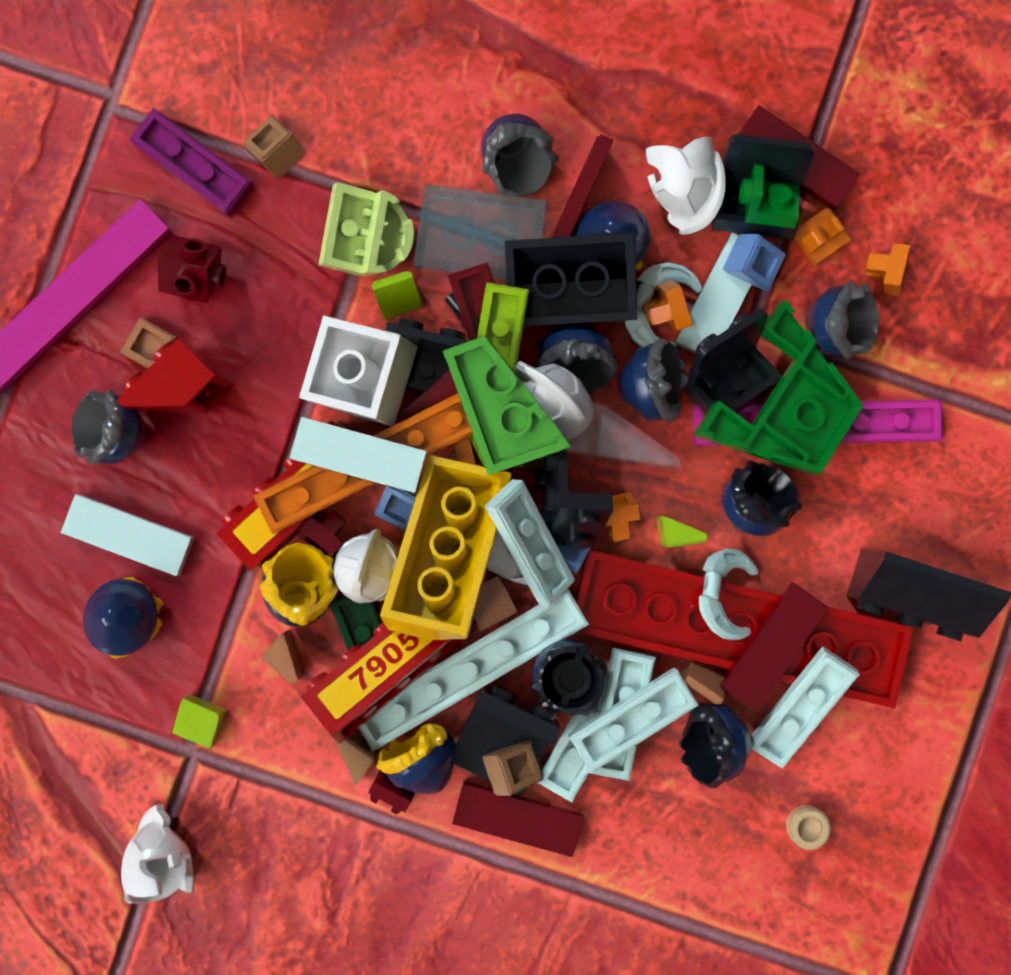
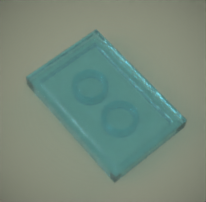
M425 184L413 266L416 269L456 273L488 262L493 279L507 281L504 241L542 238L547 201Z

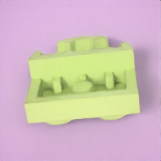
M340 182L333 184L318 266L358 276H375L393 269L400 262L404 261L412 248L414 228L412 220L407 218L404 210L399 205L400 200L383 190L375 193Z

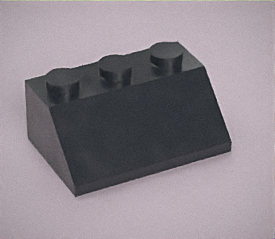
M634 232L504 241L507 286L529 290L523 326L637 320Z
M861 550L846 596L859 600L858 609L882 616L883 610L887 609L899 613L896 620L898 622L922 629L923 623L927 622L938 626L936 634L961 642L963 635L980 638L1009 602L1011 592L889 552Z

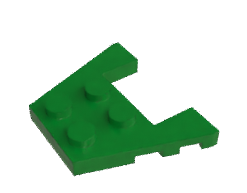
M783 300L777 304L768 318L761 336L790 356L792 362L753 423L750 424L721 401H717L712 404L693 434L703 440L802 472L817 475L823 472L864 405L832 362L828 364L815 346L817 341L808 329L803 330L793 316L795 310L790 303Z

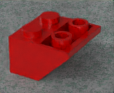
M177 339L174 343L167 342L156 351L153 356L155 362L144 373L138 372L126 381L122 387L124 393L116 401L122 407L146 414H206L234 384L201 351Z

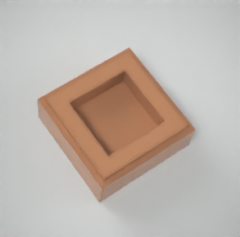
M140 317L120 353L149 368L155 362L153 356L156 351L167 342L174 343L179 338Z
M499 575L482 583L473 615L481 631L518 612Z

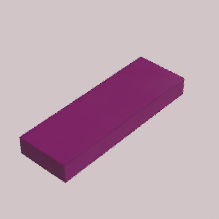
M155 108L150 111L129 139L134 146L229 217L254 186L248 178Z

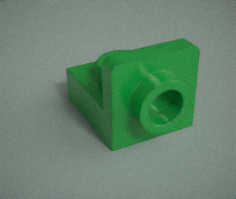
M755 163L750 179L743 178L739 192V204L745 205V222L795 228L799 219V185L763 181L764 165Z

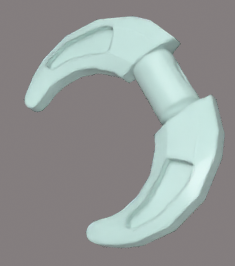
M669 262L653 265L646 269L637 279L641 283L636 292L637 320H625L624 323L632 340L639 346L644 347L660 339L651 330L642 307L643 304L651 300L654 291L657 290L656 285L673 280L676 283L690 287L695 293H699L702 290V286L694 273L683 265Z
M729 548L715 552L707 558L702 569L707 573L704 579L703 594L699 596V608L704 621L712 632L723 639L738 640L749 636L751 630L748 627H738L727 618L722 603L718 601L722 577H725L733 568L743 569L751 576L757 575L758 569L746 554Z

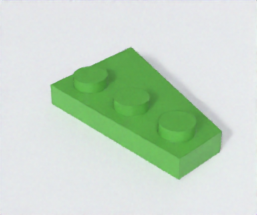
M487 335L443 351L488 475L571 447L572 444Z

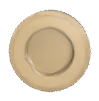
M798 806L789 813L786 820V831L791 840L800 848L806 850L818 849L829 839L831 832L830 822L827 816L815 806Z

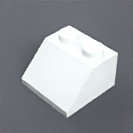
M323 316L299 398L359 418L394 426L418 346L399 334Z

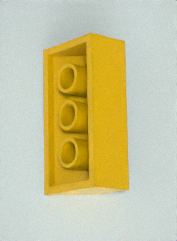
M431 455L428 456L380 614L388 630L427 640L467 639L497 528L485 505L511 481L512 473L500 471L488 475L486 468Z

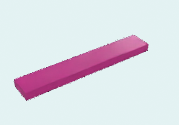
M141 199L0 331V394L172 232Z
M942 400L861 401L864 406L840 444L943 441ZM752 403L739 412L738 415L752 424L765 403ZM696 404L692 406L693 433L705 416ZM693 434V446H722L700 439Z

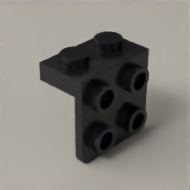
M741 134L731 136L722 161L726 177L725 195L722 206L712 221V230L759 234L766 237L794 240L798 230V221L795 228L746 223L745 205L739 204L740 187L743 178L750 179L754 164L756 163L764 165L763 181L799 185L800 193L814 157V146L806 142Z
M760 308L751 315L748 312L741 314L731 323L728 330L718 336L716 334L707 336L697 346V354L693 366L689 370L690 376L685 392L705 415L712 404L717 401H721L738 414L772 391L781 379L782 375L756 348L769 316L763 308Z
M398 318L397 324L387 323L385 331L399 334L418 346L406 388L424 392L449 370L443 351L468 342L465 340L466 334L449 328H440V333L437 334L424 330V324Z
M566 449L543 456V466H537L535 487L536 491H542L543 504H539L538 510L557 545H566L571 550H583L590 546H595L613 512L612 494L569 493Z
M495 684L492 689L485 685L456 742L454 764L490 781L483 762V756L525 740L531 741L539 764L548 743L554 744L560 732L559 720L554 718L556 713L546 710L535 702L530 707L516 700L518 695L503 686ZM527 788L517 792L516 794H523L527 790Z

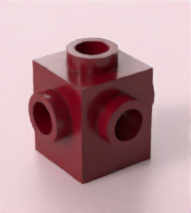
M173 235L158 255V291L183 297L190 301L208 303L214 291L221 289L225 282L227 269L226 265L221 264L222 247L205 243L203 240L196 238L189 239Z

